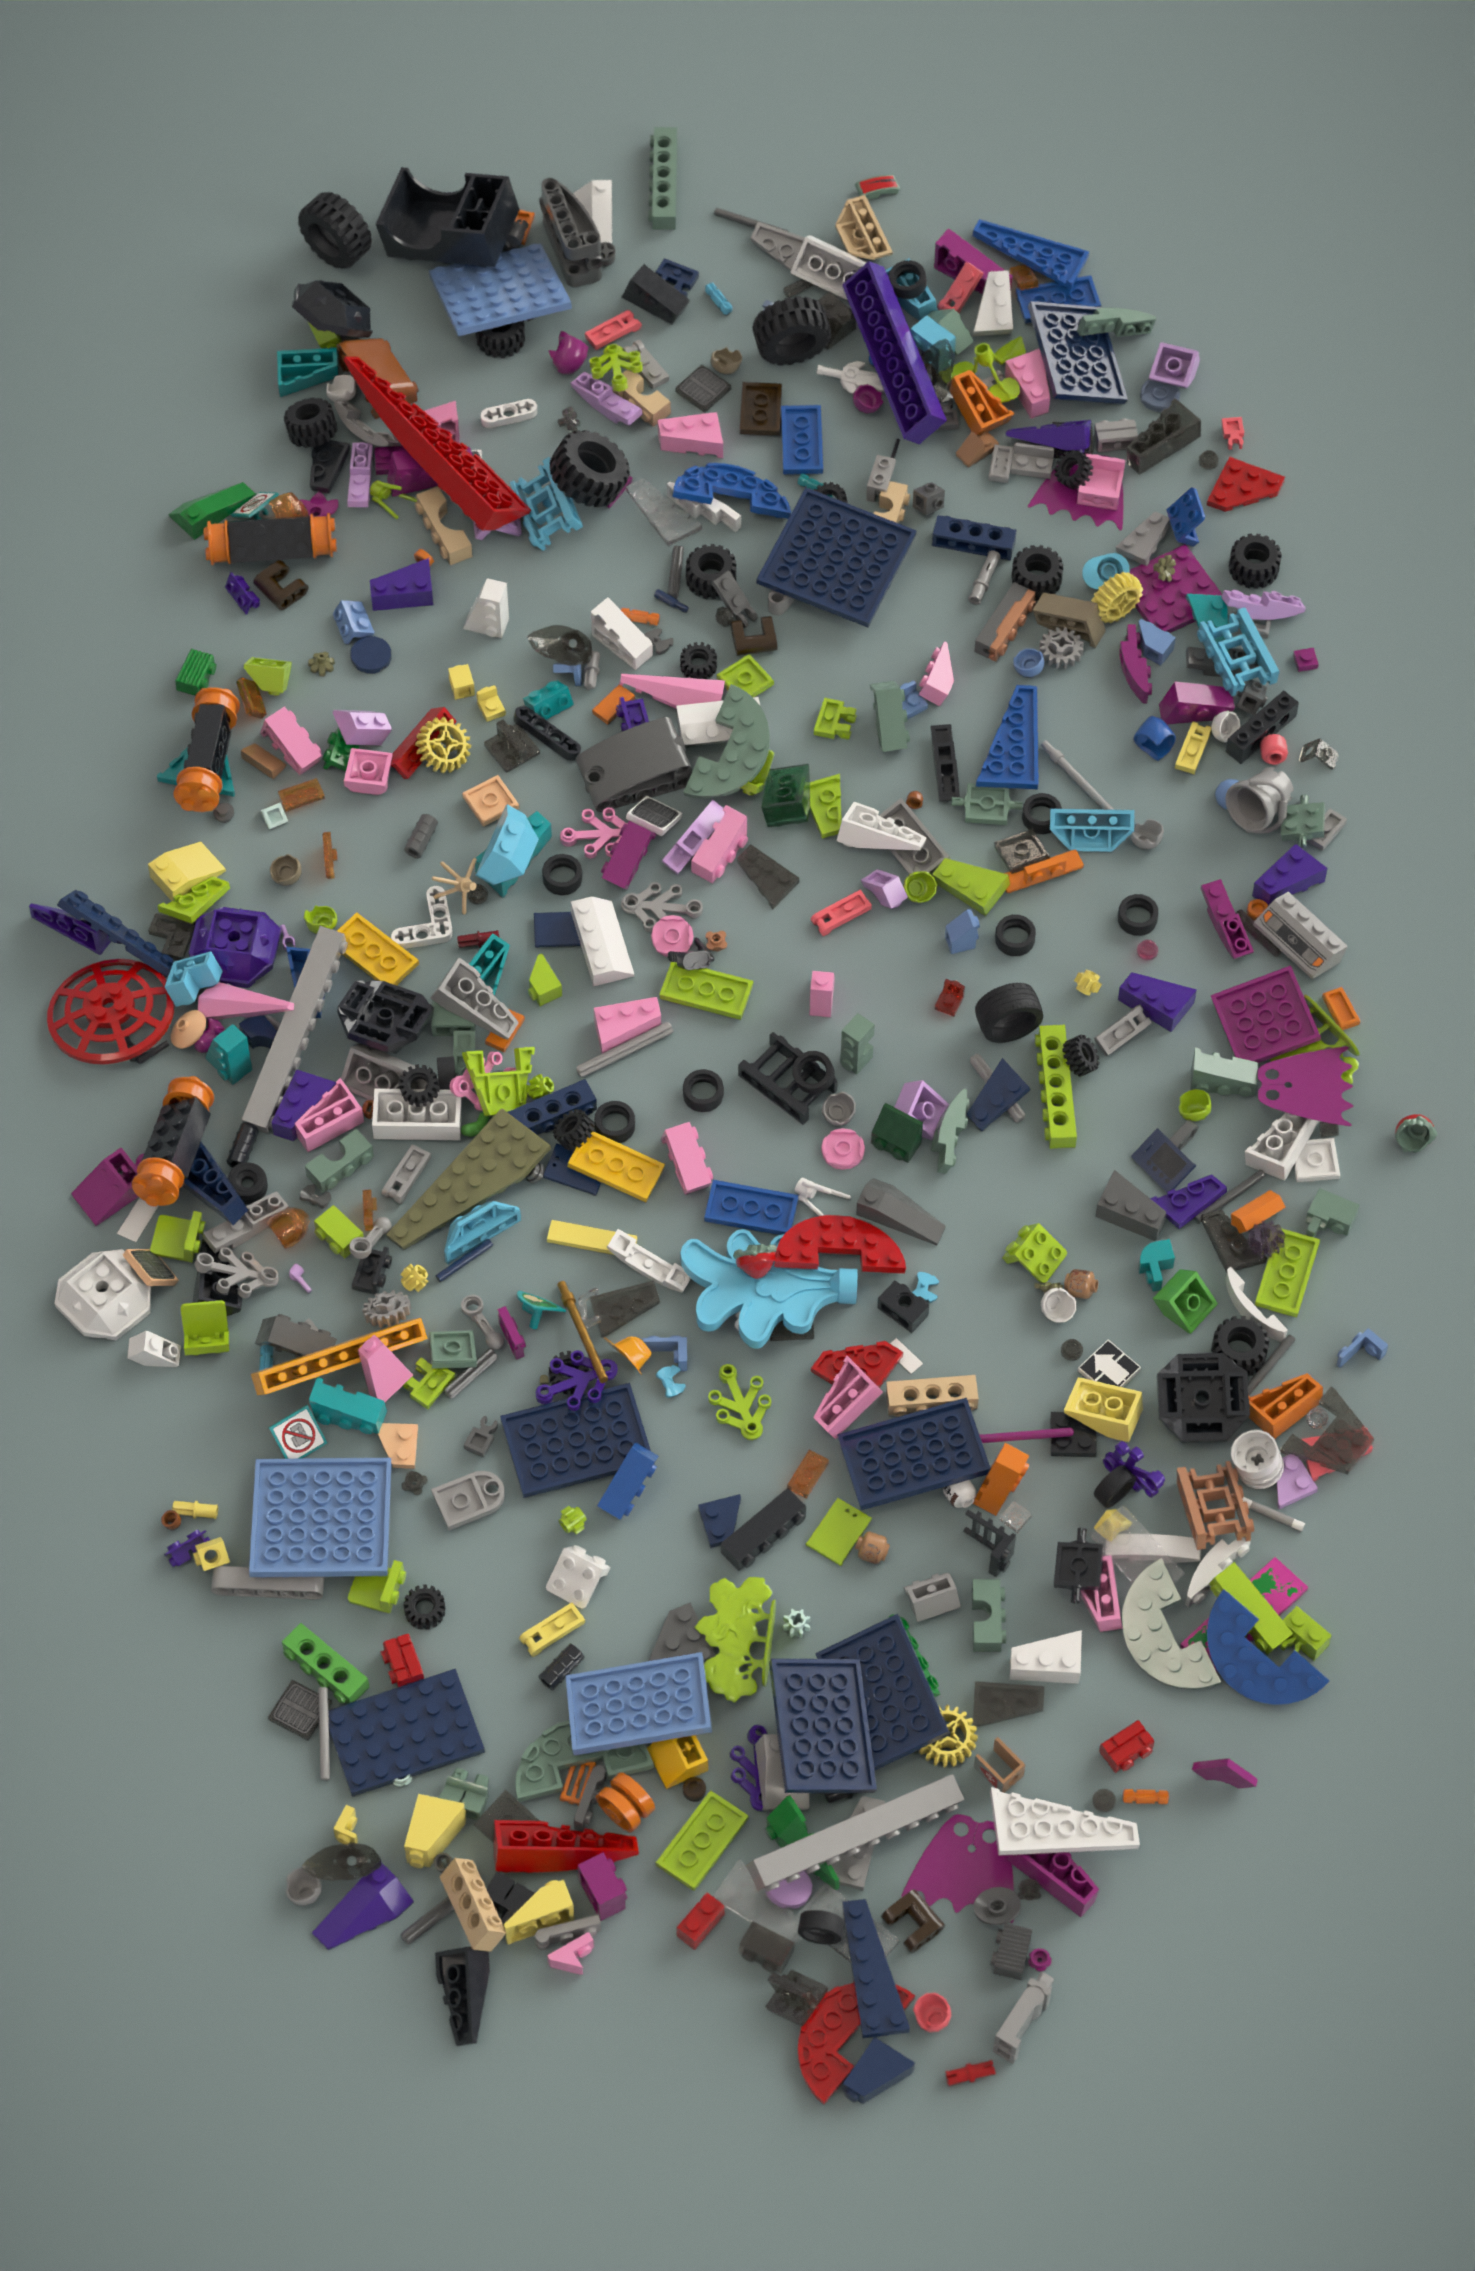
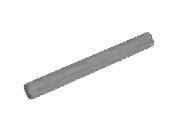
M665 1022L576 1067L577 1073L580 1077H585L672 1034L671 1024Z

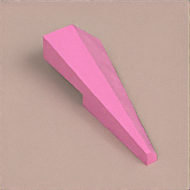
M621 674L620 685L627 684L632 686L638 693L646 692L652 695L653 699L673 708L679 705L722 701L725 683L724 680Z
M218 982L213 987H208L198 997V1011L205 1015L206 1021L208 1018L215 1020L239 1016L248 1018L294 1010V1003L221 982Z

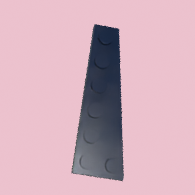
M74 890L60 899L57 904L58 907L78 920L81 917L92 924L90 928L96 932L99 930L107 933L110 941L124 944L127 952L164 976H169L174 962L170 956L162 954L154 944L140 938L135 930L128 929L119 918L108 914L103 906L89 900L84 892Z
M866 1899L842 1902L863 2039L910 2033V2026Z

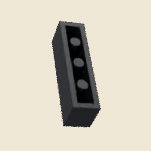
M787 1488L721 1543V1554L738 1571L744 1567L748 1568L754 1563L759 1554H764L770 1550L772 1543L777 1539H783L789 1533L790 1528L794 1525H800L805 1520L806 1505Z

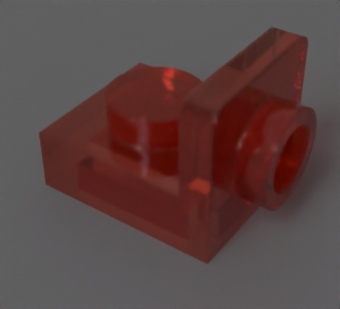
M945 979L943 990L935 1004V1010L955 1017L964 998L965 986L958 981Z

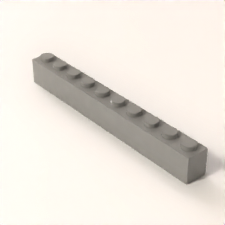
M320 926L289 1001L294 1003V1010L285 1012L242 1117V1122L255 1125L263 1133L268 1134L270 1128H272L271 1122L286 1089L290 1085L293 1071L299 1068L301 1062L299 1056L302 1050L305 1051L308 1046V1034L316 1026V1014L321 1012L324 1006L323 997L325 992L328 993L331 989V977L333 973H337L340 966V961H338L340 955L345 953L348 946L343 933Z
M952 1774L759 1857L747 1864L746 1867L757 1891L766 1888L767 1892L780 1887L779 1882L786 1880L787 1883L799 1879V1874L804 1871L807 1874H811L821 1869L820 1864L826 1862L829 1866L840 1861L839 1856L847 1854L850 1857L860 1852L859 1847L864 1845L867 1848L873 1847L880 1843L879 1839L886 1836L887 1840L899 1835V1830L905 1827L907 1831L920 1826L919 1821L925 1819L926 1822H930L940 1817L938 1813L944 1810L946 1814L959 1809L958 1804L965 1799Z

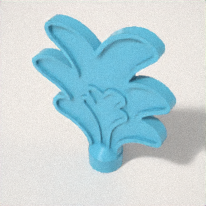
M745 1229L737 1230L729 1237L727 1257L715 1252L698 1239L686 1241L680 1252L681 1266L686 1274L693 1281L706 1288L699 1296L696 1304L698 1327L707 1332L717 1330L730 1316L740 1312L738 1325L740 1337L749 1347L754 1349L761 1348L766 1344L773 1329L781 1320H783L784 1326L789 1331L804 1334L811 1329L814 1317L822 1307L834 1302L838 1304H856L857 1269L839 1268L838 1270H829L818 1267V1269L774 1267L773 1262L769 1272L762 1278L754 1279L737 1267L736 1259L733 1257L734 1252L738 1249L745 1251L748 1245H760L755 1237ZM784 1234L776 1236L771 1241V1244L776 1245L777 1248Z

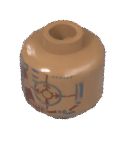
M1073 1269L1065 1277L1064 1289L1073 1297L1089 1299L1098 1290V1280L1095 1279L1092 1271Z
M868 1531L864 1537H858L855 1549L859 1550L858 1557L860 1559L878 1564L880 1561H885L890 1544H887L886 1537Z

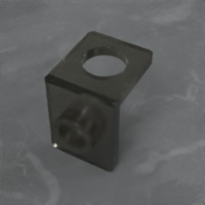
M1319 738L1303 745L1299 761L1304 762L1316 757L1333 770L1335 769L1339 754ZM1313 747L1312 751L1306 755L1307 750Z

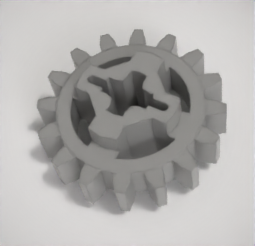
M1056 627V632H1053L1051 629L1048 630V635L1043 634L1039 645L1044 661L1049 660V666L1053 663L1056 664L1057 669L1060 665H1063L1064 669H1067V664L1075 666V661L1079 662L1081 656H1083L1084 642L1080 641L1081 636H1074V630L1067 632V627L1063 631H1060L1059 627Z
M392 1290L390 1293L383 1291L381 1294L376 1293L375 1298H368L369 1303H364V1308L362 1309L367 1323L371 1322V1326L379 1324V1328H382L386 1324L388 1327H391L393 1324L398 1325L400 1319L406 1320V1315L411 1314L410 1309L412 1308L408 1295H403L402 1291L395 1294V1290Z

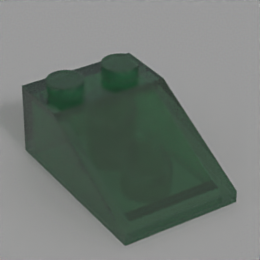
M809 764L769 770L761 806L767 827H780L788 824L808 822L810 813Z

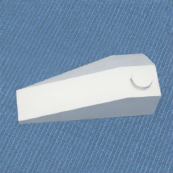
M592 180L573 194L590 214L600 234L601 243H612V180Z
M853 802L842 819L837 841L848 847L921 850L926 841V837L908 827H899L894 824L895 820L892 818L884 819L878 815L879 811Z

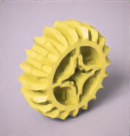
M1121 572L1120 574H1115L1114 577H1109L1108 581L1104 582L1101 587H1098L1099 590L1094 593L1095 597L1091 601L1097 603L1098 610L1100 611L1099 616L1102 617L1101 620L1105 623L1117 622L1121 617L1124 618L1126 614L1130 613L1135 608L1136 603L1140 602L1139 598L1143 595L1141 593L1143 588L1140 581L1132 574Z
M443 717L441 720L434 718L433 722L428 721L425 724L426 726L421 727V733H418L416 737L419 741L415 743V746L420 747L417 750V754L423 755L420 761L426 760L428 762L426 767L433 765V772L440 768L441 773H445L446 770L451 773L454 771V768L458 770L461 764L467 762L466 757L470 756L468 750L471 748V744L466 742L470 740V737L464 736L466 729L462 731L459 729L461 723L455 726L454 719H450L447 723L446 717ZM439 731L437 739L429 740L432 732ZM457 750L455 758H447L449 752Z
M946 1705L945 1710L942 1711L939 1706L944 1720L951 1722L947 1724L951 1732L950 1737L947 1736L942 1740L936 1741L934 1745L929 1744L921 1748L919 1753L920 1755L927 1753L926 1761L933 1758L935 1766L941 1761L944 1768L947 1767L948 1762L954 1767L956 1766V1760L964 1763L965 1757H971L972 1752L970 1750H975L976 1748L974 1742L977 1741L978 1736L974 1733L977 1728L976 1726H971L973 1723L972 1718L965 1719L966 1711L958 1714V1707H955L954 1711H950L949 1705ZM958 1727L964 1734V1743L959 1741L960 1738L956 1735ZM950 1748L953 1751H942V1749Z

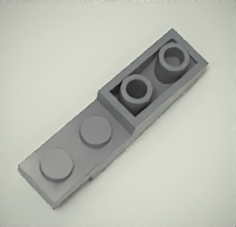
M276 1191L246 1206L248 1211L234 1226L225 1221L204 1232L202 1238L214 1253L220 1251L223 1247L230 1246L233 1249L271 1225L289 1209V1206Z

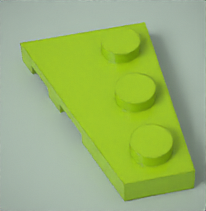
M840 773L802 784L801 791L821 838L839 834L842 822Z
M212 876L191 887L189 893L174 896L172 902L168 904L163 902L157 905L158 911L193 923L230 889L229 882Z

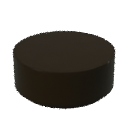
M698 1777L688 1778L683 1784L684 1797L692 1802H697L704 1798L706 1794L705 1782Z

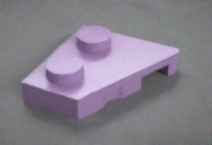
M1296 1452L1282 1458L1284 1472L1276 1482L1278 1509L1308 1497L1318 1490Z

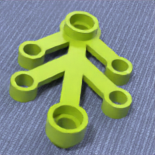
M617 344L608 345L603 350L604 354L601 357H592L589 360L590 368H592V378L594 379L602 378L604 374L613 368L612 389L618 392L628 388L627 378L622 374L621 368L631 370L633 373L643 371L640 352H624L623 348ZM607 360L609 361L607 364L602 366L604 362H606Z
M725 1364L719 1369V1379L721 1382L728 1384L735 1401L722 1397L718 1390L709 1392L708 1401L711 1405H719L739 1413L743 1419L730 1416L728 1410L720 1409L716 1413L718 1423L728 1424L740 1429L744 1438L756 1440L763 1433L761 1420L766 1410L771 1407V1397L763 1394L758 1398L759 1407L752 1417L749 1409L758 1391L763 1388L762 1377L753 1376L750 1379V1388L745 1398H743L736 1381V1368L731 1364ZM725 1370L732 1371L730 1374L724 1373ZM759 1381L761 1384L756 1386L753 1382ZM716 1395L719 1398L717 1400H713L711 1397ZM767 1400L769 1403L762 1404L761 1401ZM721 1414H725L727 1417L725 1419H721L719 1416ZM754 1426L756 1429L751 1431L748 1427Z

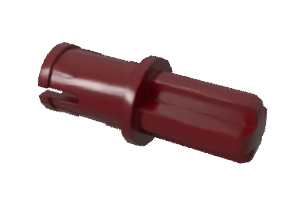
M477 931L475 934L460 935L457 937L458 947L479 946L481 948V945L485 944L492 933L499 937V931L482 933Z

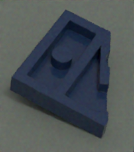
M740 1494L698 1505L710 1548L721 1546V1543L734 1533L741 1503Z

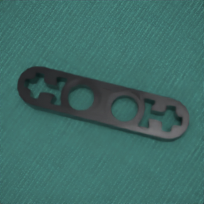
M525 706L516 708L513 720L518 726L564 759L575 761L577 755L581 752V746L578 742L530 708ZM534 726H541L544 730H538ZM551 737H556L560 741H553Z

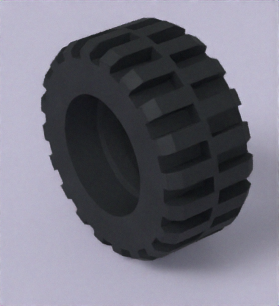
M322 192L299 212L298 226L300 227L301 235L304 236V240L309 244L310 249L320 259L325 260V263L333 265L335 268H350L370 250L372 244L371 231L368 230L369 226L363 220L361 213H358L356 208L348 203V200L341 198L338 194H333V192Z
M795 296V298L788 297L782 301L778 300L773 305L766 306L764 311L761 310L752 326L761 357L771 364L776 363L782 366L784 364L794 365V363H802L806 359L814 358V355L820 354L823 348L827 347L831 338V329L823 305L810 297L802 298L801 296Z
M578 430L567 434L553 453L549 462L552 480L554 483H557V488L560 491L566 493L565 496L569 499L571 497L576 503H583L588 507L592 505L594 507L609 505L611 502H614L629 479L630 469L628 467V460L624 458L625 454L622 450L618 449V445L610 442L606 436L602 437L599 435L600 433H591L589 430H583L582 432Z

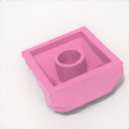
M351 748L344 786L352 792L374 795L383 794L388 788L387 781L393 754Z

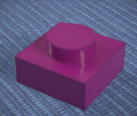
M1314 648L1294 651L1293 657L1298 672L1318 669L1319 663Z

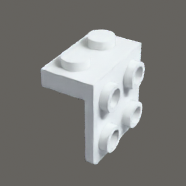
M574 1545L573 1547L563 1549L546 1585V1589L570 1603L573 1602L579 1608H585L600 1577L606 1576L611 1567L605 1564L606 1561L598 1556L591 1557L585 1554V1549Z

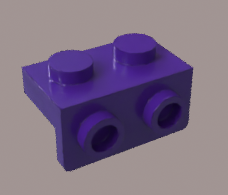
M624 697L619 698L616 712L618 718H622V732L649 722L643 698L626 702Z

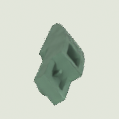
M1096 308L1094 315L1082 316L1077 332L1080 336L1114 332L1117 337L1151 333L1156 317L1144 312L1124 308Z
M963 1089L950 1102L935 1128L931 1151L939 1152L937 1169L939 1173L946 1174L956 1163L954 1148L957 1145L958 1135L962 1130L966 1129L968 1118L965 1117L969 1106L967 1089Z

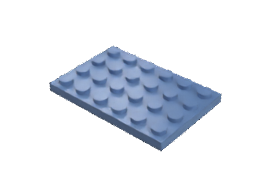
M702 1652L566 1675L571 1741L574 1756L712 1732Z

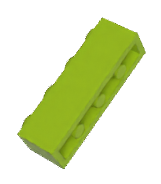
M1235 1562L1210 1581L1211 1591L1216 1597L1225 1589L1259 1618L1258 1622L1247 1634L1254 1638L1255 1644L1260 1651L1265 1652L1267 1655L1270 1654L1293 1634Z

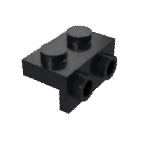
M384 1247L383 1251L372 1249L368 1257L360 1259L352 1282L353 1290L378 1294L380 1287H384L386 1275L384 1274L386 1268L389 1269L392 1263V1256L389 1254L388 1247Z

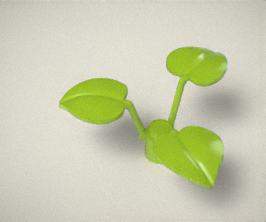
M1022 336L1008 342L998 349L995 354L989 344H978L974 349L976 357L973 358L974 365L971 362L963 361L939 372L942 380L948 384L954 376L968 370L975 374L978 363L983 367L989 366L997 383L991 386L989 391L995 397H998L1001 403L1009 402L1019 395V383L1010 377L1000 382L992 363L994 360L996 363L1003 365L1004 363L1006 364L1007 360L1026 354Z

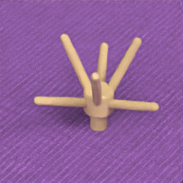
M476 858L472 859L465 877H460L443 861L440 862V865L454 876L456 880L435 876L432 877V880L452 884L455 888L434 895V898L437 899L457 891L462 892V914H466L467 892L476 889V884L469 879L474 869Z

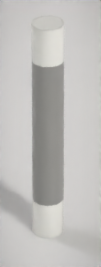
M1242 1498L1243 1502H1247L1248 1509L1299 1531H1302L1305 1526L1304 1522L1248 1498Z

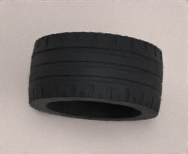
M1009 983L997 987L982 996L975 1006L976 1018L982 1033L987 1040L994 1043H1006L1025 1037L1039 1027L1044 1016L1037 994L1026 983Z

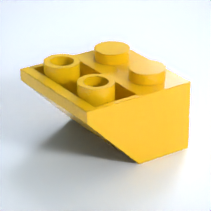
M696 1735L653 1742L646 1748L666 1789L708 1771V1759Z

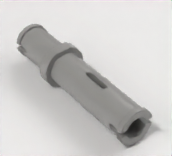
M989 551L979 577L973 583L974 588L968 599L970 603L979 605L984 593L988 591L989 581L1000 560L998 552Z

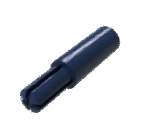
M660 589L656 590L655 598L684 613L688 611L689 607L679 602L678 599Z

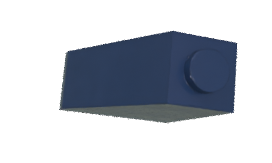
M874 2037L843 2083L844 2095L853 2102L859 2101L864 2104L911 2075L915 2068V2062Z

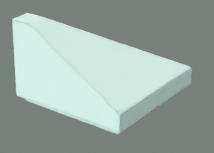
M281 803L259 811L268 829L288 822Z

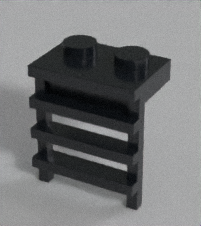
M967 1510L965 1515L973 1519L972 1530L965 1527L963 1532L993 1550L990 1557L989 1573L997 1577L1000 1572L1004 1573L1010 1565V1558L1014 1554L1016 1535L1012 1533L1009 1536L1004 1533L1005 1528L1003 1526H1000L999 1529L993 1526V1520L990 1518L988 1521H985L981 1518V1512L978 1511L974 1514ZM981 1525L984 1526L983 1537L979 1535ZM992 1532L996 1534L995 1544L990 1542Z

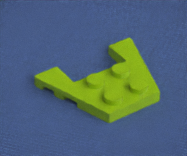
M535 1047L514 1048L516 1071L485 1073L483 1050L462 1052L485 1116L496 1115L501 1108L508 1112L526 1104L529 1088L527 1079L528 1073H531L532 1070L530 1061L531 1055H534Z

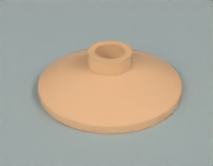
M192 1010L182 1015L172 1028V1044L179 1049H185L196 1043L206 1027L205 1015L198 1010Z

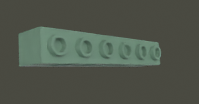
M654 127V135H650V147H654V150H650V162H653V165L649 166V176H653V180H649V191H653V195H649V206H652V210H649L648 218L649 221H652V229L676 230L677 127Z

